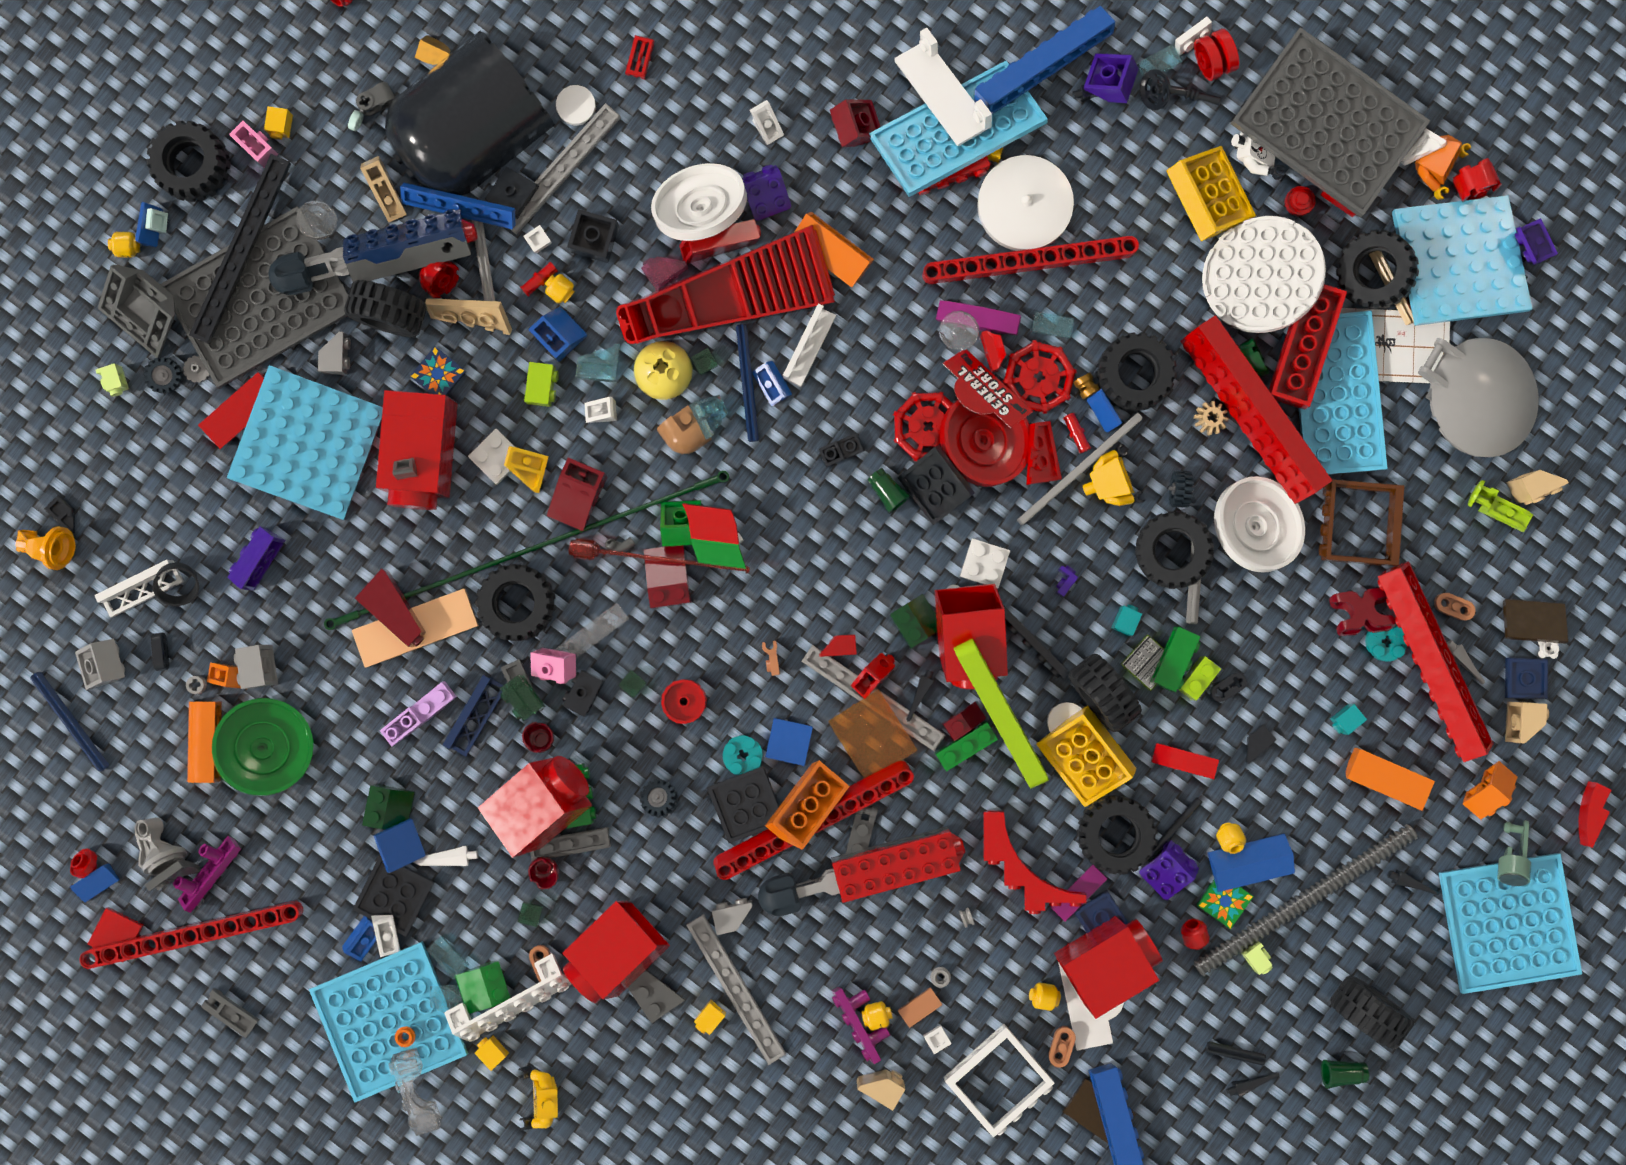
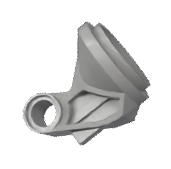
M156 817L139 820L135 824V836L140 849L138 866L142 868L145 874L151 876L159 875L178 860H185L187 856L185 848L160 840L161 833L163 832V822L160 818Z

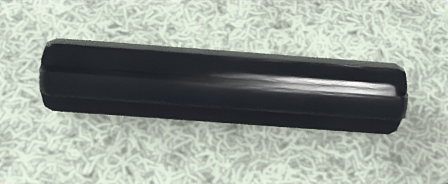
M1207 1042L1206 1052L1209 1054L1262 1066L1266 1062V1055L1214 1042Z

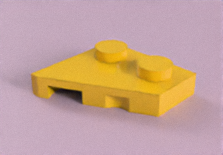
M509 446L504 466L533 492L539 493L549 456Z

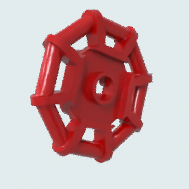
M1032 340V343L1013 354L1010 353L1005 378L1002 382L1031 410L1047 414L1049 410L1066 400H1070V393L1077 371L1071 365L1061 346L1056 347ZM1039 351L1051 353L1053 355L1050 359L1040 357ZM1032 352L1033 358L1024 363L1020 359ZM1057 357L1063 365L1064 371L1060 372L1058 366L1054 363ZM1016 365L1021 367L1019 378H1013ZM1041 372L1045 380L1037 382L1034 374ZM1060 377H1066L1063 390L1058 388ZM1019 383L1024 389L1025 393L1022 397L1014 384ZM1053 392L1058 395L1051 401L1046 402L1045 397ZM1028 396L1040 398V403L1026 399Z
M913 392L911 397L893 413L895 424L894 442L902 447L915 462L928 453H921L923 447H935L940 444V428L945 414L938 407L941 403L948 409L953 404L943 394L944 392ZM921 401H935L934 406L922 407ZM915 404L917 410L910 417L905 415ZM902 420L908 422L909 430L906 434H903ZM924 423H933V431H924ZM908 438H911L919 445L917 450L906 441Z

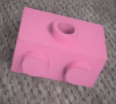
M244 121L229 134L264 168L271 154L278 155L266 143L269 139L261 131L256 133Z
M547 648L531 652V676L539 677L540 680H555L559 684L567 683L568 680L576 677V654Z

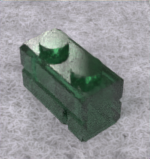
M523 674L517 675L500 688L502 691L501 697L507 704L510 702L514 707L512 712L518 720L526 721L546 707Z

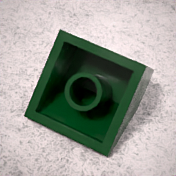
M923 594L889 615L910 649L937 632L936 614Z
M379 784L370 785L362 826L386 830L410 819L415 791Z

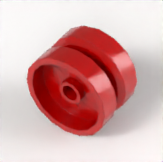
M1221 28L1212 32L1210 37L1205 35L1195 40L1194 52L1197 64L1208 81H1213L1220 78L1223 73L1229 74L1239 68L1238 51L1233 38L1226 29Z
M682 679L674 681L666 687L662 694L661 705L668 719L675 723L687 724L696 721L703 715L707 706V697L700 684L693 680ZM682 698L687 699L688 703L686 705H681L680 701Z

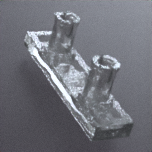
M616 603L554 650L574 653L577 659L628 621L629 618L620 605Z

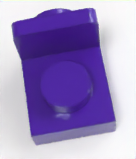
M1067 565L1066 567L1060 566L1058 569L1067 577L1066 579L1062 577L1056 585V588H1058L1056 594L1061 598L1066 595L1078 579L1075 575L1076 571Z

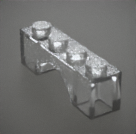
M417 1047L393 1054L389 1063L390 1073L396 1079L395 1087L397 1093H401L403 1098V1110L407 1111L409 1115V1127L411 1130L414 1129L416 1136L440 1129L442 1121L436 1102L422 1099L413 1088V1081L421 1074L423 1067Z

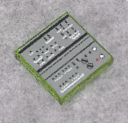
M1147 634L1120 665L1149 691H1152L1156 685L1151 683L1150 680L1164 649Z

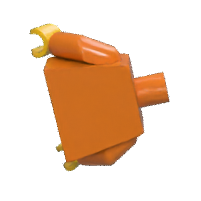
M1450 135L1439 136L1447 141L1445 147L1415 162L1418 175L1432 191H1435L1434 196L1438 200L1444 199L1441 195V190L1445 194L1449 193L1447 187H1440V185H1444L1457 158L1468 156L1469 154L1464 150L1471 149L1470 144L1462 145V142Z

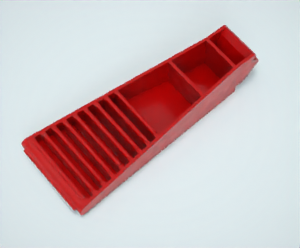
M810 225L644 297L618 306L616 314L625 341L629 344H638L657 337L814 307L818 304L834 303L833 296H835L817 232L814 230L813 225Z

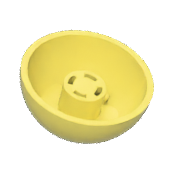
M653 342L643 348L635 360L634 377L636 383L646 395L652 398L667 400L677 397L686 390L692 379L693 367L690 357L682 347L673 342Z

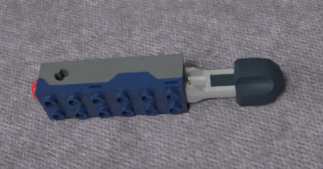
M449 209L442 214H430L422 219H410L403 224H391L383 229H371L364 234L349 235L343 239V247L336 248L329 253L306 258L299 251L277 258L270 266L268 272L269 280L276 291L285 295H296L311 291L314 281L336 275L345 276L350 274L352 282L356 280L372 281L426 267L431 263L446 262L471 255L470 242L476 241L478 235L475 225L463 219L460 209Z

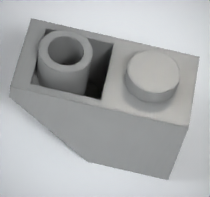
M338 332L318 351V371L320 373L347 375V369H350L348 350L351 348V340L346 333Z
M747 898L735 900L736 904L728 905L727 902L716 904V908L712 909L716 934L720 935L737 931L752 908V900L747 901Z

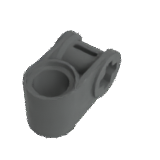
M381 82L373 88L360 93L356 98V105L363 115L372 116L383 109L389 108L396 97L389 84Z

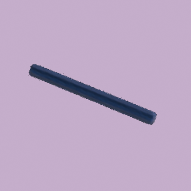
M740 324L736 326L747 437L749 442H756L759 440L748 331L746 324Z
M41 672L34 673L30 679L99 772L109 767L108 762Z

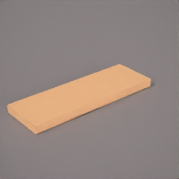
M464 588L412 607V610L426 631L423 635L424 640L417 647L415 645L413 647L406 646L379 620L351 630L364 667H370L478 627L479 624L466 589Z

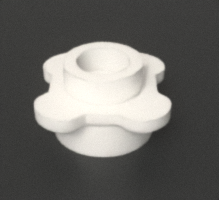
M1538 642L1540 645L1538 656L1540 658L1551 657L1555 659L1558 657L1559 643Z

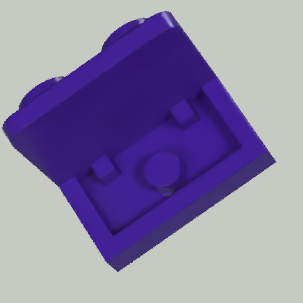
M767 165L762 168V171L756 173L748 172L743 175L742 180L747 192V200L755 220L758 221L791 208V202L781 172L776 165Z
M1541 218L1523 227L1519 226L1516 228L1518 232L1514 235L1519 245L1524 244L1526 251L1523 254L1528 263L1533 262L1536 265L1558 254Z
M1170 840L1165 844L1161 854L1142 867L1139 874L1163 899L1168 900L1195 880L1199 867L1193 859L1183 852L1178 844Z

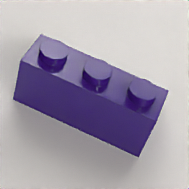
M261 526L252 532L251 541L248 546L245 545L240 552L241 557L229 569L230 574L227 578L243 590H255L286 541L274 532Z

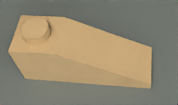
M377 156L362 163L360 169L388 223L407 215L380 157Z

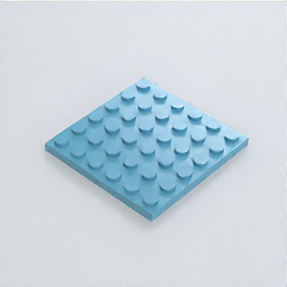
M1508 195L1466 200L1465 202L1457 201L1399 208L1392 211L1396 234L1406 240L1414 249L1419 262L1417 265L1419 275L1415 279L1416 285L1409 291V300L1415 326L1529 312L1532 310L1520 247L1514 235L1516 229Z
M269 365L227 478L344 520L380 426L383 407Z
M1554 853L1527 858L1531 861L1530 883L1524 886H1511L1500 882L1497 879L1498 863L1439 872L1460 993L1466 994L1582 974L1561 854Z
M423 941L309 989L354 1103L469 1054L463 1039L453 1035L444 1014V1012L450 1010V1007ZM403 1026L411 1027L416 1034L414 1043L409 1047H401L395 1041L396 1031ZM403 1033V1038L405 1040H408L409 1035L407 1033Z

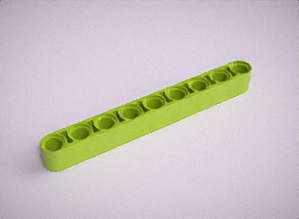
M970 639L954 647L962 667L1030 789L1049 781L1045 769L974 640Z

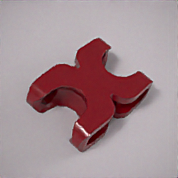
M1380 588L1367 589L1361 598L1353 591L1332 595L1329 598L1331 607L1333 609H1344L1350 615V619L1341 621L1336 628L1337 634L1339 636L1357 635L1363 627L1372 633L1393 629L1396 626L1394 617L1392 615H1381L1375 609V605L1386 601L1385 591H1382Z

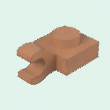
M773 641L774 646L771 650L766 648L765 642L762 643V649L769 654V660H766L767 672H771L772 676L780 675L776 641Z

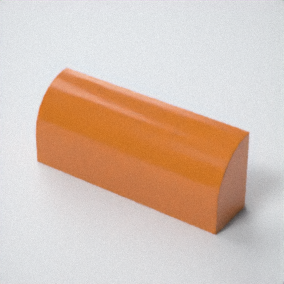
M813 212L807 213L795 231L813 225L818 235L827 269L850 287H853L864 275L874 259Z
M189 701L187 782H220V775L212 758V739L216 727L222 719V701Z
M1355 747L1346 768L1347 779L1423 811L1435 782Z

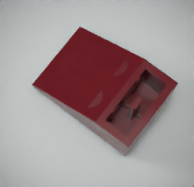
M567 458L559 476L547 516L584 531L608 478L606 474L576 460Z

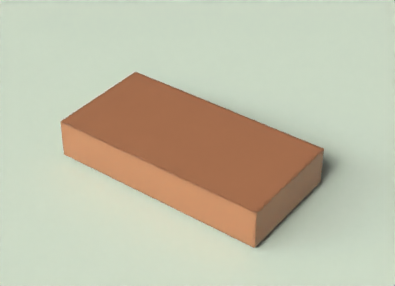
M930 987L898 1009V1012L910 1028L942 1006V1003Z

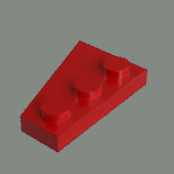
M1045 421L1030 424L1026 485L1062 480L1051 422Z

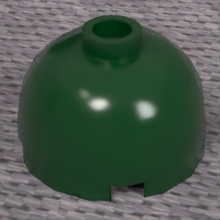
M1253 338L1246 340L1238 346L1260 378L1270 374L1268 366H1265L1264 358Z

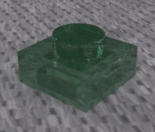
M708 348L691 357L701 376L718 367Z
M631 670L618 686L635 698L647 682Z
M523 902L518 922L538 927L543 906Z

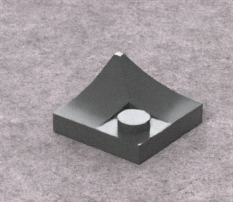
M178 860L146 883L145 886L148 891L155 889L160 891L178 876L183 877L199 873L201 868L190 861Z

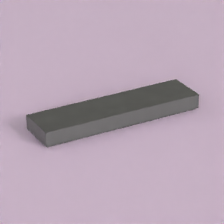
M604 827L556 836L543 848L530 852L531 861L541 856L553 858L612 847L609 828Z

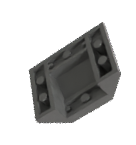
M111 265L98 309L151 354L159 358L175 316L174 295L144 270Z

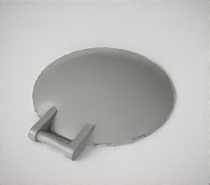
M1437 338L1434 343V349L1424 366L1420 367L1418 374L1431 383L1432 401H1430L1433 418L1436 417L1440 426L1439 431L1455 448L1475 457H1496L1517 448L1531 432L1538 413V388L1528 363L1514 348L1495 339L1475 338L1464 341L1454 347L1446 340ZM1442 351L1444 354L1434 371H1432L1431 369Z

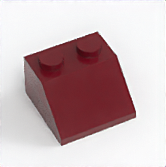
M846 99L830 109L832 121L842 147H856L871 142L869 133L881 127L872 100Z

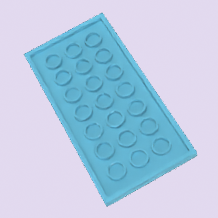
M1004 61L961 85L974 101L976 87L980 83H985L991 79L995 73L1006 69L1009 63ZM1027 91L992 115L991 128L960 146L955 144L926 103L874 130L869 135L871 141L907 195L911 197L1047 124L1048 118Z
M1372 311L1340 313L1311 405L1305 410L1298 408L1301 436L1328 475L1387 469Z

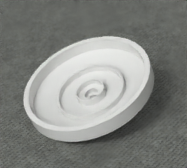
M1020 155L1000 162L988 173L980 188L977 204L979 218L987 234L1001 246L1010 250L1020 251L1047 247L1056 241L1070 222L1074 200L1068 179L1056 165L1041 157Z
M720 164L695 165L675 173L663 182L653 197L651 204L652 215L660 231L671 238L683 241L705 239L724 231L740 217L746 206L747 192L740 175L730 167Z
M1247 477L1230 485L1217 501L1214 513L1215 531L1221 546L1237 564L1255 572H1271L1288 565L1298 556L1305 539L1304 517L1298 503L1295 504L1288 497L1282 485L1264 477Z

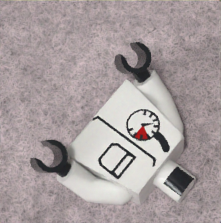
M1240 132V135L1235 134L1231 143L1233 146L1238 147L1237 158L1243 162L1251 173L1264 176L1271 174L1275 180L1283 177L1282 174H1278L1276 171H1284L1285 167L1283 165H1276L1274 168L1275 156L1242 132Z

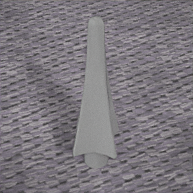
M1453 640L1448 641L1447 644L1454 659L1481 684H1484L1485 680L1475 668L1463 645H1457Z

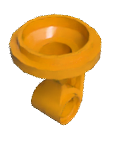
M60 526L52 528L44 537H38L36 531L18 530L15 546L16 551L27 553L31 558L42 561L43 565L48 569L60 570L74 556L75 539L73 533L68 528Z

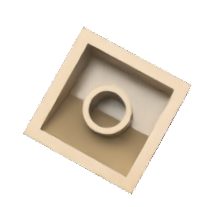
M1507 702L1505 742L1526 743L1541 730L1549 718L1547 704Z
M882 1070L857 1078V1089L892 1111L905 1091V1084L902 1079L903 1076L894 1070L891 1072Z

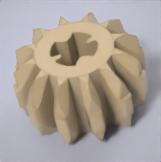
M1211 401L1209 405L1205 402L1202 404V408L1198 407L1196 409L1199 414L1194 415V419L1199 420V422L1195 423V426H1202L1200 429L1201 433L1207 429V435H1212L1213 432L1219 434L1220 429L1226 428L1223 422H1227L1229 418L1223 417L1227 410H1220L1222 404L1215 407V401ZM1214 416L1215 419L1209 421L1207 417Z

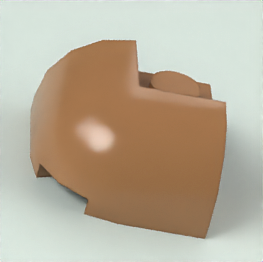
M688 405L674 416H670L657 428L658 433L668 447L680 454H691L712 440Z

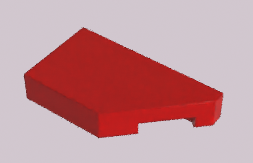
M855 635L834 636L824 650L819 653V657L856 655Z

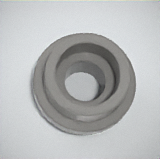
M937 967L931 972L930 978L933 985L942 988L949 984L951 975L946 968ZM942 973L944 975L943 980H938L937 975Z

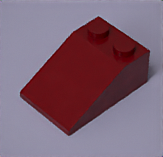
M684 545L645 549L644 559L650 608L655 609L692 603Z

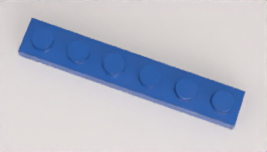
M403 183L400 186L402 204L444 213L449 209H460L463 218L509 229H513L516 226L515 208L408 183Z

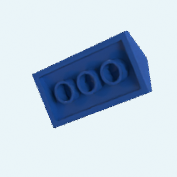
M1285 834L1247 842L1244 849L1236 854H1230L1222 849L1207 852L1217 892L1295 873L1293 852Z

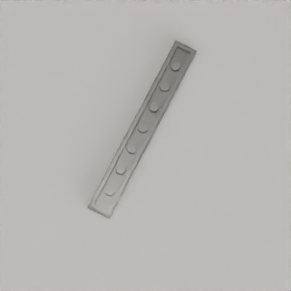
M606 103L535 181L539 188L519 218H515L516 226L510 229L513 233L517 235L621 119V116Z
M1139 413L1135 414L1017 519L1018 523L1024 525L1138 424L1143 417Z
M813 645L801 662L931 750H936L945 734L915 714L911 721L907 722L906 718L909 710L877 688L864 699L851 687V684L858 675L830 656L819 657L821 650Z
M703 914L689 922L686 926L768 1065L786 1055L784 1048L706 916Z

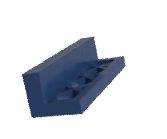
M483 675L444 741L443 746L468 756L507 686L488 675ZM491 683L501 688L497 696L489 698L488 688ZM487 701L488 712L479 715L477 708L479 703ZM477 718L478 729L469 733L467 726L469 720ZM463 736H467L469 743L465 750L455 745L458 739Z

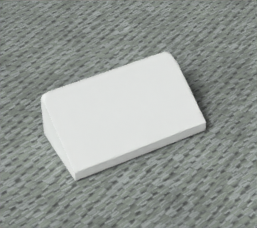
M393 915L371 916L380 957L399 952L400 947Z

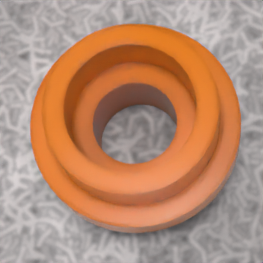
M408 1026L399 1028L395 1033V1041L401 1047L411 1046L416 1038L415 1031ZM403 1033H407L409 1035L408 1040H405L403 1038Z

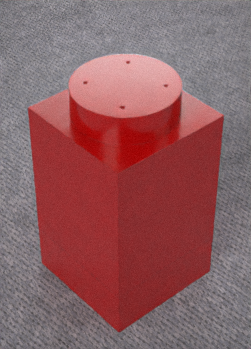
M384 390L376 488L388 493V506L437 510L438 497L450 498L458 404L448 396ZM414 458L418 476L397 480L392 473L394 461Z

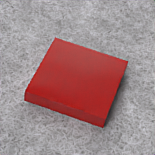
M107 907L88 945L95 947L138 937L144 925ZM132 944L129 945L130 951L132 950V948H133V946H134V945H132ZM110 949V955L112 957H115V951L113 949Z

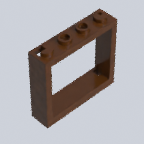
M1333 480L1323 488V495L1326 498L1325 504L1322 506L1324 524L1320 528V534L1323 536L1322 544L1319 546L1321 561L1399 566L1404 485ZM1336 488L1390 493L1385 559L1331 555Z

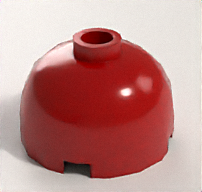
M451 261L431 263L426 267H422L419 275L421 287L433 298H442L440 295L450 293L459 280V275H457L459 268Z

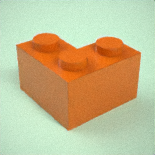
M1500 761L1496 762L1484 771L1481 782L1466 792L1462 804L1480 820L1487 815L1492 816L1501 806L1505 807L1512 801L1511 796L1516 788L1517 776Z

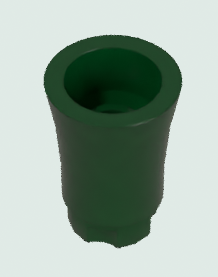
M883 468L874 472L867 479L889 514L897 510L911 497L888 473L886 474Z
M1322 1061L1321 1076L1323 1084L1327 1089L1345 1085H1358L1369 1081L1368 1066L1365 1062Z

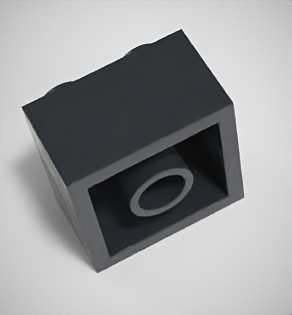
M578 209L567 246L568 250L573 254L609 263L619 228L617 220Z

